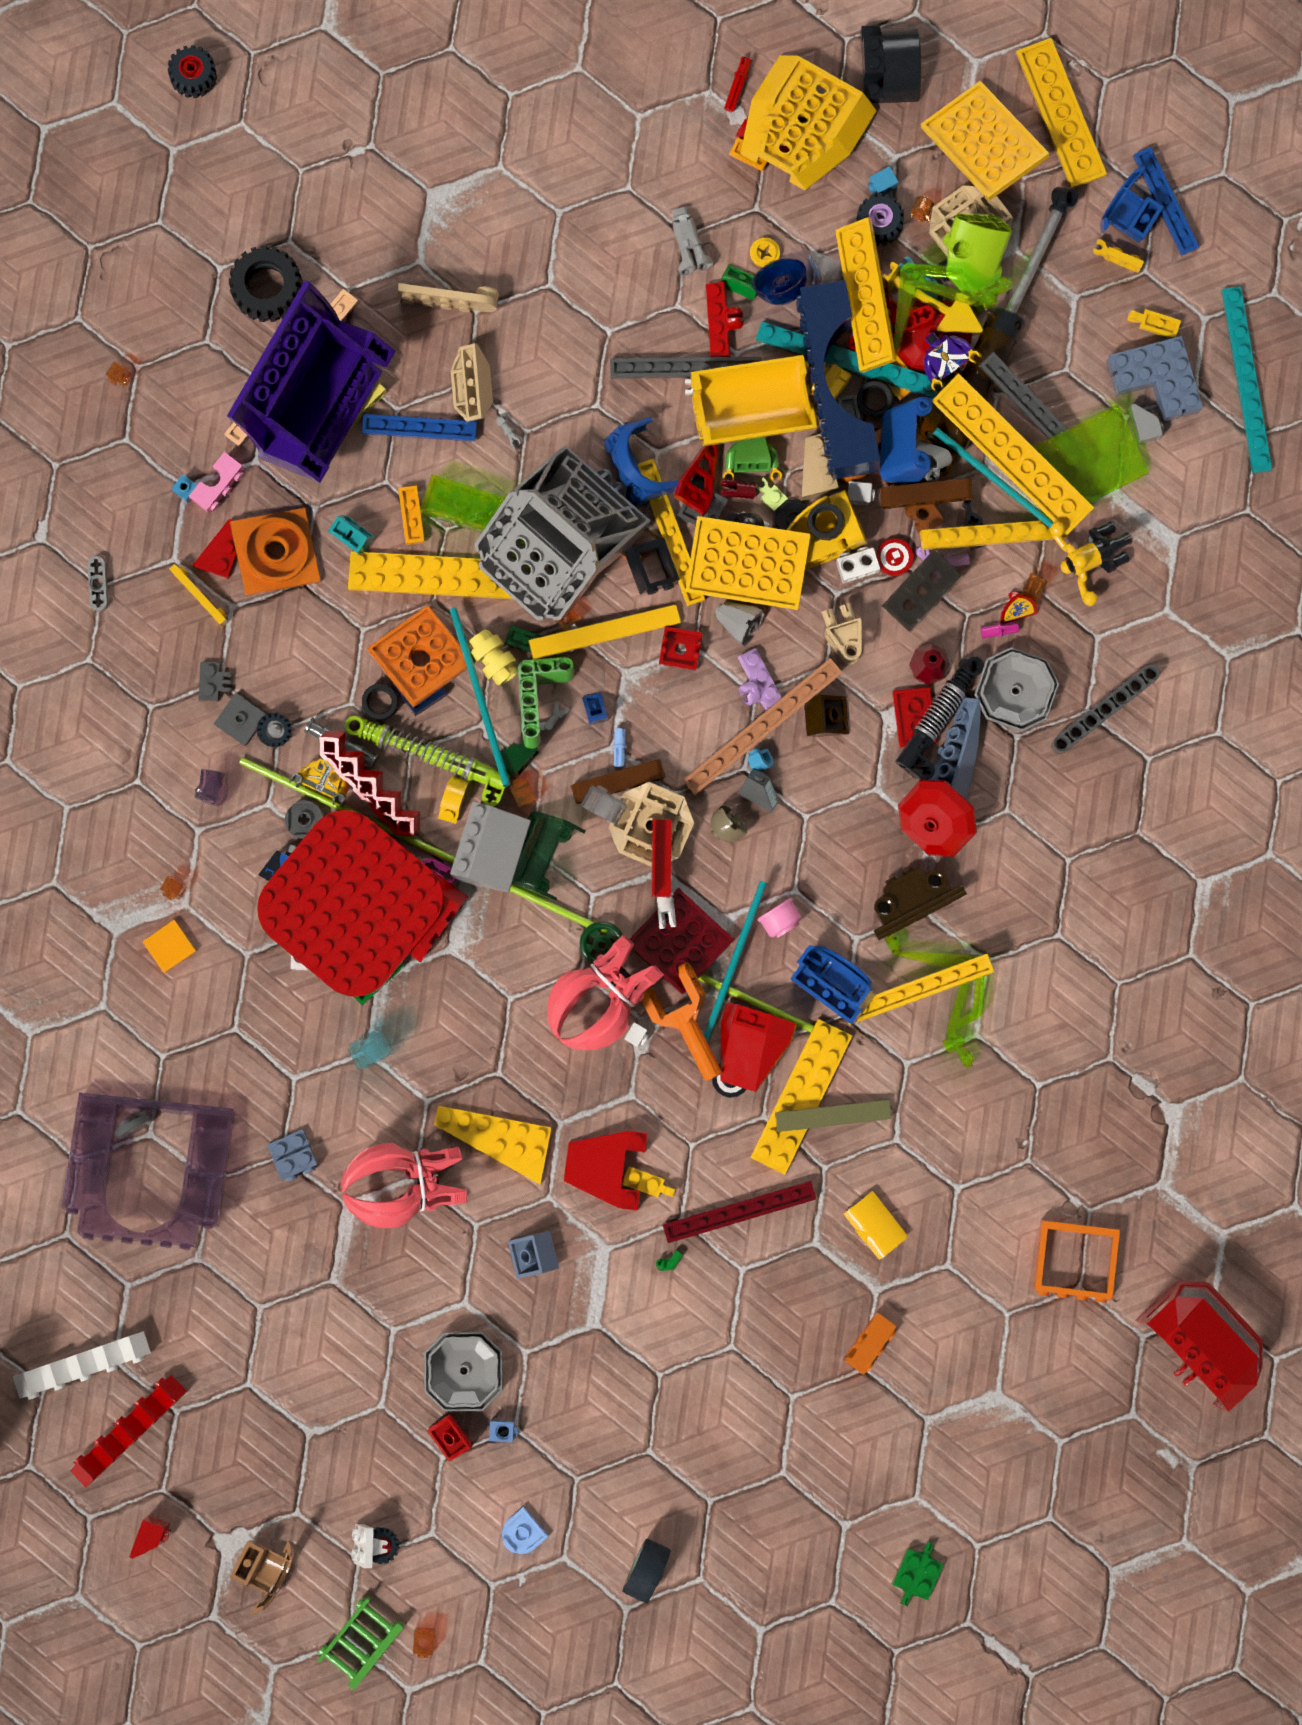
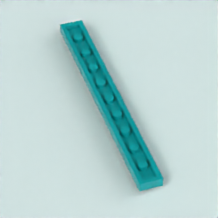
M1241 286L1222 289L1221 294L1252 474L1272 471L1242 289Z
M761 322L756 341L797 355H803L804 357L807 355V348H804L803 344L804 335ZM832 345L825 359V364L832 365L835 363L843 370L876 381H882L934 399L937 394L933 391L932 383L927 375L890 363L863 373L859 370L857 353L842 347ZM938 384V385L935 386V390H936L937 392H938V389H939L940 384Z

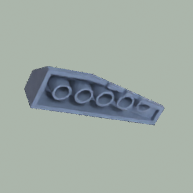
M964 698L954 716V724L945 735L947 739L943 747H939L937 751L939 755L933 764L935 768L934 776L929 779L947 781L965 799L967 798L973 776L979 741L981 700L974 698Z

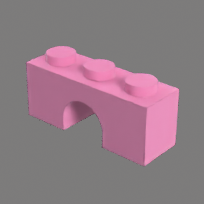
M225 452L213 465L214 470L220 474L219 483L216 486L209 487L200 481L189 495L190 499L207 513L218 508L220 499L223 496L226 497L232 490L231 486L235 481L238 482L244 475L243 466Z

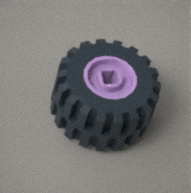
M878 193L877 197H874V194L871 195L869 200L867 198L863 200V204H860L857 211L856 222L867 217L872 219L876 246H879V243L885 246L888 241L891 244L894 242V238L899 237L903 229L904 211L901 209L902 205L900 202L896 203V198L890 199L888 194L885 197L882 196V193Z

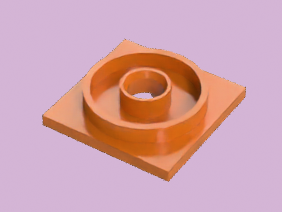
M305 508L230 521L245 596L321 582ZM274 541L280 542L285 548L284 555L278 559L269 557L266 552L267 545Z
M428 605L367 648L369 654L413 708L467 670L460 643ZM417 651H424L430 656V661L426 666L419 667L413 664L411 660L412 655Z

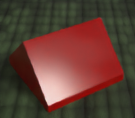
M452 1412L427 1430L449 1462L474 1445Z

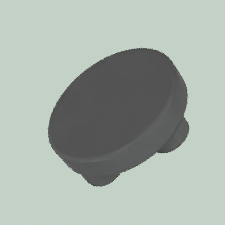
M146 1111L137 1114L136 1118L132 1121L126 1119L120 1122L119 1126L114 1129L118 1139L126 1138L144 1129L153 1120Z

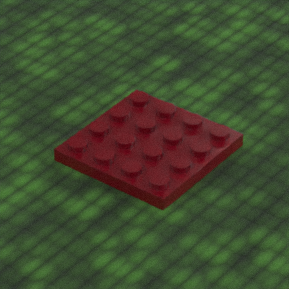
M678 887L673 893L676 927H671L669 915L665 914L666 926L660 929L657 909L629 940L634 943L632 950L649 966H657L664 974L662 978L679 994L683 995L686 989L679 977V966L689 963L699 979L735 939Z

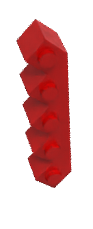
M326 731L320 736V756L325 761L327 760L335 768L334 771L353 787L352 790L372 807L371 810L391 827L390 830L395 835L415 836L420 830V811L402 810L401 791L383 790V772L364 770V752L346 750L345 732Z
M172 1375L166 1380L162 1377L154 1385L156 1389L146 1399L142 1396L134 1404L136 1408L126 1418L121 1416L114 1423L116 1427L106 1437L101 1435L94 1442L95 1447L86 1456L81 1454L73 1462L75 1466L70 1472L85 1488L97 1479L105 1469L115 1462L125 1450L135 1443L145 1431L184 1396L187 1391Z

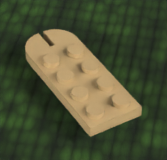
M402 283L398 285L400 301H403L405 304L422 303V306L425 307L436 305L445 310L458 308L461 312H470V310L495 312L497 310L499 293L492 287H478L476 294Z

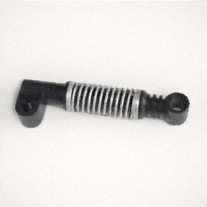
M963 657L960 660L959 668L955 672L956 674L953 675L951 680L946 681L942 691H939L940 695L938 694V698H934L933 705H930V708L927 709L928 712H925L926 716H923L924 719H920L919 726H915L913 736L896 759L895 763L913 778L929 780L934 776V765L922 755L928 746L935 742L937 736L940 735L939 732H942L944 725L947 724L951 715L959 707L958 704H961V701L967 694V687L973 681L972 679L983 671L984 663L981 658ZM970 662L973 663V669H972V670H970V668H969Z

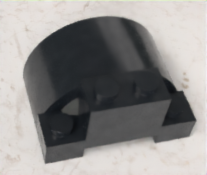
M880 25L861 26L863 93L871 103L919 102L921 92V47L918 28H880ZM882 77H883V87H881V86L879 85V82H878V81H881V80H882Z

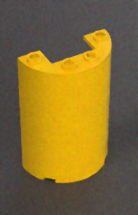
M799 355L691 372L693 410L699 439H703L701 441L702 446L817 429L819 417L814 413L813 403H809L810 387L805 382L806 374L809 372L808 361H804V356Z

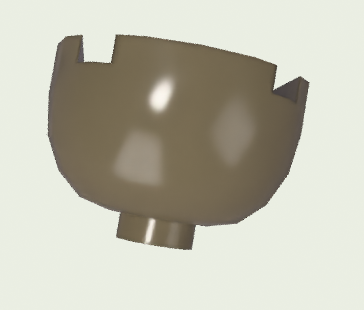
M722 804L711 817V827L713 830L711 832L717 840L722 839L725 842H735L748 833L746 832L747 827L737 813L734 815L730 812L732 808L726 804Z

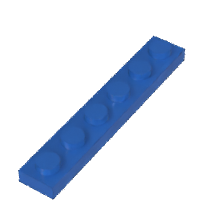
M1149 147L1135 153L1133 158L1138 168L1146 167L1141 175L1154 201L1163 206L1160 214L1181 257L1197 250L1199 245L1152 148Z
M363 414L362 434L476 442L477 422L474 421L466 422L460 420Z

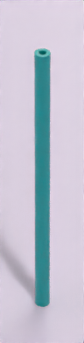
M939 428L933 432L941 441L1051 528L1054 522Z

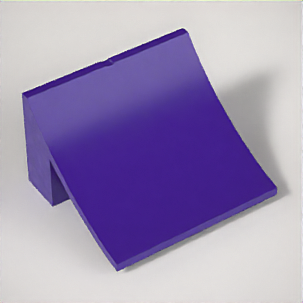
M304 281L227 417L252 440L258 449V457L260 459L321 483L332 459L383 372L373 363L387 368L396 351L375 333L340 321L337 313L320 291L310 282Z

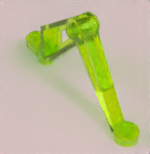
M913 263L903 265L900 270L894 335L895 355L898 356L917 288L975 307L982 304L984 309H988L998 303L997 296L1014 286L1011 279L1005 278V276L995 281V284L989 287L988 285L984 286L975 294L962 267ZM926 275L957 278L962 290L925 280L924 278Z
M889 935L884 938L893 956L944 968H950L980 957V955L904 952L899 950L901 944L896 936L893 938ZM985 976L975 980L973 1011L962 1018L959 1016L969 982L959 985L945 1030L948 1038L942 1041L948 1054L957 1053L965 1069L973 1066L974 1058L969 1050L965 1051L962 1046L965 1042L960 1034L956 1035L955 1031L982 1017Z

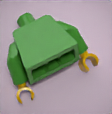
M765 437L737 441L726 454L725 468L727 472L724 473L723 479H725L727 474L732 475V480L735 479L732 469H734V472H766L772 468L770 480L774 481L773 473H777L780 480L782 473L778 470L779 461L776 449L769 442H766Z

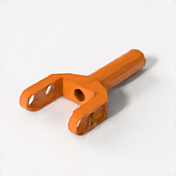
M684 963L678 968L679 977L692 1001L691 1003L666 1015L652 988H648L643 993L642 1003L653 1023L664 1027H673L680 1031L704 1080L709 1081L719 1076L722 1071L697 1023V1017L703 1007L706 994L691 965Z

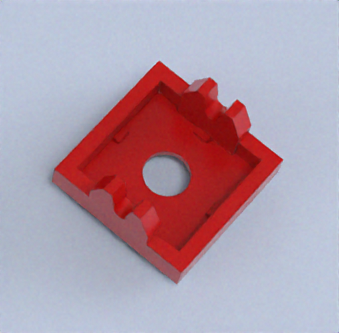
M665 626L659 665L696 671L702 633ZM678 644H683L686 647V652L682 655L675 652V647Z

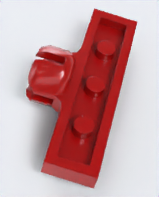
M725 282L706 284L711 357H731L729 335L732 330L743 327L744 321L740 320V318H743V312L738 306H727Z

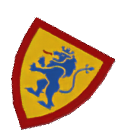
M1010 592L1008 594L1010 601L1001 612L1000 622L1004 624L1037 614L1036 602L1027 595Z

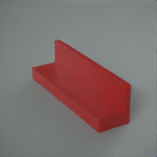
M652 819L651 897H671L672 820Z

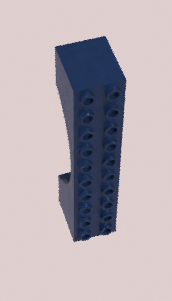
M842 280L801 287L800 293L797 295L796 307L801 318L799 319L800 328L804 332L803 344L804 348H807L806 359L808 365L811 366L810 380L811 384H814V401L818 402L817 415L819 420H822L820 432L821 437L825 438V445H823L825 456H829L827 463L828 473L832 474L833 480L876 473L879 470L880 456L873 424L855 418L837 403L828 388L824 373V363L829 350L836 340L851 327L852 313L846 282Z

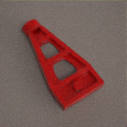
M719 444L701 447L680 478L673 496L701 515L707 514L712 500ZM702 458L709 461L708 472L699 467ZM696 473L704 478L703 491L691 484V479Z

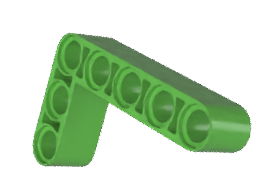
M568 657L525 660L518 666L522 734L524 745L527 748H536L541 742L537 684L571 681L574 678V664Z

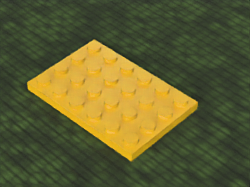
M981 81L920 124L921 129L988 201L1050 157L1049 152Z
M697 516L685 592L799 610L811 534Z

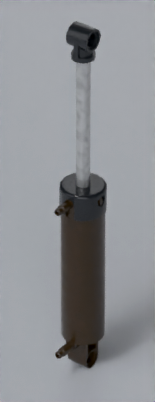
M1056 187L1052 191L1051 200L1053 204L1049 207L1050 216L1006 309L1000 307L991 308L988 305L983 308L988 317L982 327L983 332L974 346V351L981 353L982 358L977 354L974 355L973 359L977 363H973L968 359L961 376L987 402L996 384L978 365L991 352H994L1005 364L1007 363L1025 327V321L1016 314L1061 217H1066L1068 207H1073L1077 203L1078 193L1074 188ZM943 413L936 429L939 428L966 450L970 439ZM926 431L925 436L933 445L942 447L951 454V464L940 469V475H947L958 453L932 432Z

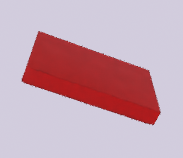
M930 686L892 691L899 748L906 746L913 736L915 726H919L920 719H924L923 716H926L925 712H928L927 709L930 708V705H933Z

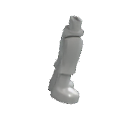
M686 207L674 209L672 211L674 217L672 219L673 230L679 245L678 250L682 256V262L678 266L679 274L688 275L695 271V263L690 253L692 251L695 254L698 270L702 271L711 268L713 261L702 249V243L699 240L697 228L691 218V214H688Z

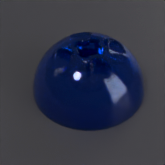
M792 258L773 261L756 273L752 281L753 289L763 301L769 304H789L797 299V295L800 294V288L806 287V266L800 260Z

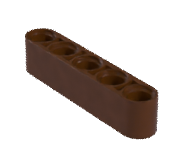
M970 478L890 486L879 489L882 509L974 499L973 484Z
M657 759L572 784L571 789L576 804H581L639 787L648 782H656L666 778L661 760Z

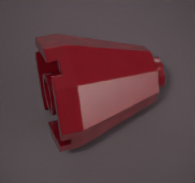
M927 644L915 649L909 667L913 672L915 680L932 685L945 679L951 663L945 649L933 644Z

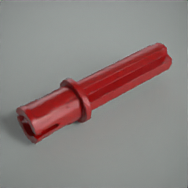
M741 57L738 69L734 72L735 78L724 109L732 113L735 111L745 80L748 79L747 74L752 60L748 57Z

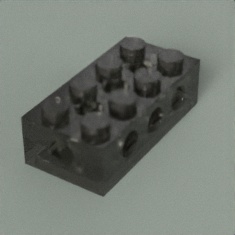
M933 550L887 599L882 607L903 627L912 632L964 575L937 550ZM936 571L940 573V580L938 582H934L931 578L932 574ZM923 585L927 588L925 596H921L918 592L919 588ZM911 599L914 602V608L909 611L905 604Z

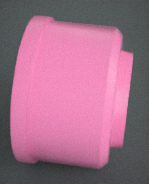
M789 898L757 919L770 937L776 936L779 938L799 925V920H801L802 916L792 902V898Z

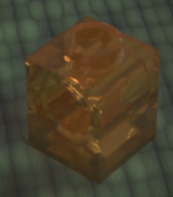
M1030 573L1020 594L1027 595L1037 602L1048 581Z
M519 778L512 782L513 785L510 786V789L519 809L537 802L528 779L523 780V778Z
M415 1628L413 1654H417V1657L429 1658V1655H433L435 1628ZM422 1638L427 1639L429 1646L422 1648L419 1645V1640Z

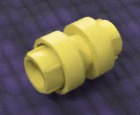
M485 629L470 639L468 646L472 650L470 652L472 659L476 664L483 662L486 666L482 672L488 681L494 680L496 685L501 686L517 675L518 669L514 665L516 659L510 651L502 652L501 648L504 646V643L497 634L492 635L489 630Z

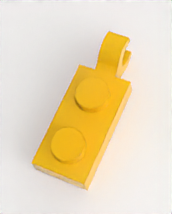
M1097 240L1096 244L1100 245L1102 249L1097 250L1094 248L1093 254L1103 256L1108 261L1139 273L1144 261L1140 260L1139 256L1123 253V250L1118 247L1107 248L1103 240Z
M1147 309L1144 310L1143 314L1131 310L1127 321L1140 323L1139 329L1170 339L1176 338L1181 320Z
M628 1166L622 1182L623 1185L657 1198L660 1192L671 1197L675 1193V1189L663 1185L665 1179Z

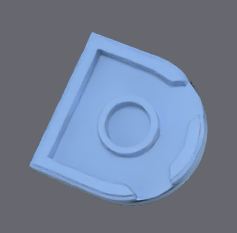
M524 1506L506 1521L502 1529L504 1545L509 1551L516 1554L530 1553L549 1537Z

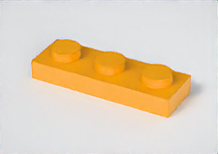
M418 487L398 488L406 545L425 543Z

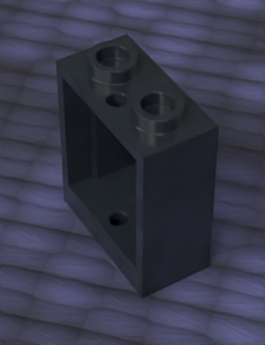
M664 538L632 546L625 552L640 595L644 593L652 595L657 593L659 589H664V591L670 590L680 580ZM657 551L667 579L650 583L640 556Z

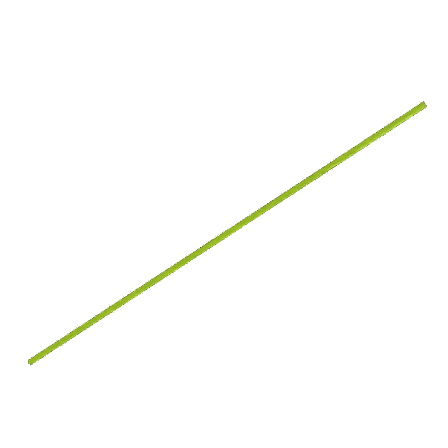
M244 757L239 762V764L336 810H350L361 813L346 805L340 807L341 803L335 802L333 805V799L301 784L299 788H296L297 782L292 781L289 783L290 779ZM367 816L386 833L451 864L454 863V856L412 836L395 835L390 830V826ZM514 884L511 886V892L585 927L595 923ZM599 929V933L607 935V930ZM616 936L611 937V939L617 941ZM702 974L698 979L719 990L722 982L705 974ZM729 986L727 994L774 1016L794 1022L798 1027L810 1033L812 1032L814 1025Z

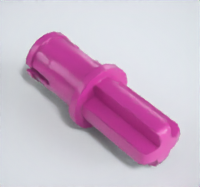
M998 622L997 625L981 627L982 639L995 636L1001 638L1002 635L1018 633L1019 624L1018 622L1004 624Z

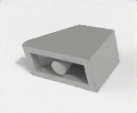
M1136 404L1130 405L1128 411L1138 445L1159 440L1163 436L1164 427L1162 422H1159L1158 417Z

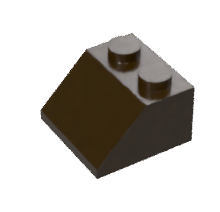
M817 695L804 704L807 736L824 737L849 734L846 696Z

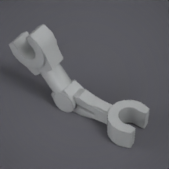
M558 701L554 706L550 719L546 723H540V731H551L558 719H561L568 713L569 707H566L564 711H560L558 706L561 702Z

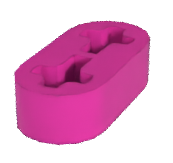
M428 858L423 862L425 865L434 862V867L439 869L435 873L442 878L445 877L440 874L441 871L448 873L452 869L433 858ZM452 878V880L448 879L447 881L453 884L455 879Z

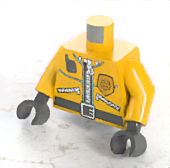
M320 758L302 767L296 774L291 776L289 783L296 781V788H299L302 782L303 786L333 799V805L337 801L341 802L340 807L344 806V799L349 790L348 782L344 781L334 771L335 768L328 761Z

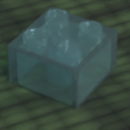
M375 1030L367 1035L368 1038L366 1040L358 1039L350 1044L351 1048L347 1050L358 1070L363 1071L395 1053L385 1032Z

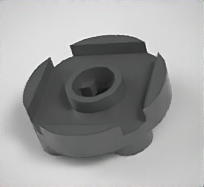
M298 801L287 810L285 825L293 836L303 839L323 817V813L311 801ZM303 815L310 818L306 825L299 822V818H302Z

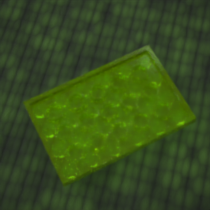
M1114 405L1033 446L1089 503L1149 474L1119 405Z

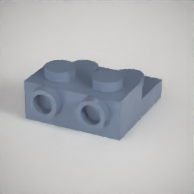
M303 1129L267 1145L281 1181L286 1179L287 1182L298 1178L297 1174L303 1171L305 1174L315 1171V1166L319 1165Z

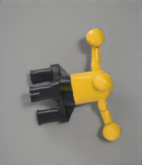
M1109 521L1098 528L1094 527L1088 530L1089 543L1075 550L1074 546L1067 544L1062 537L1065 532L1063 523L1055 522L1051 525L1050 532L1060 548L1068 553L1066 559L1060 565L1061 571L1065 574L1073 573L1078 575L1077 581L1083 602L1088 606H1094L1097 603L1098 596L1093 591H1087L1085 582L1088 576L1086 572L1100 566L1107 573H1111L1117 567L1130 562V558L1125 551L1116 556L1114 555L1120 548L1133 543L1132 538L1124 540L1131 535L1126 532L1114 539L1105 538V536L1116 532L1114 524Z

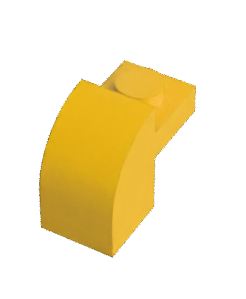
M453 776L450 777L443 794L438 819L454 824L457 823L469 781Z

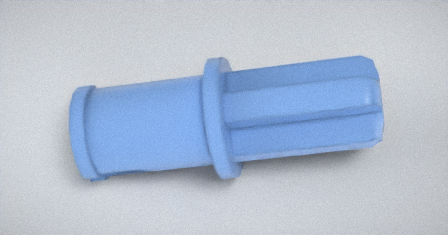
M617 728L614 729V745L612 746V749H614V766L624 767L625 750L627 749V746H625L626 729Z

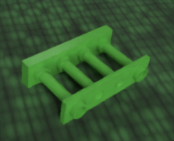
M370 1596L359 1600L355 1605L357 1608L356 1612L329 1646L324 1645L317 1653L320 1655L317 1660L319 1663L324 1658H327L349 1676L350 1682L348 1686L352 1690H355L405 1626L399 1620L396 1624L390 1623L367 1604L371 1599ZM361 1611H364L386 1629L387 1636L383 1640L375 1637L355 1620ZM349 1626L374 1645L375 1651L371 1656L369 1654L366 1655L343 1636ZM336 1642H339L361 1660L363 1666L359 1671L350 1668L330 1651Z

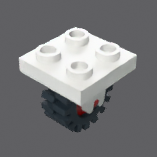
M355 1524V1529L352 1531V1539L355 1541L354 1549H352L351 1553L352 1561L363 1568H372V1562L387 1564L389 1560L393 1561V1556L398 1555L396 1551L400 1548L397 1544L400 1543L399 1539L396 1538L397 1535L384 1527L373 1529L365 1524Z

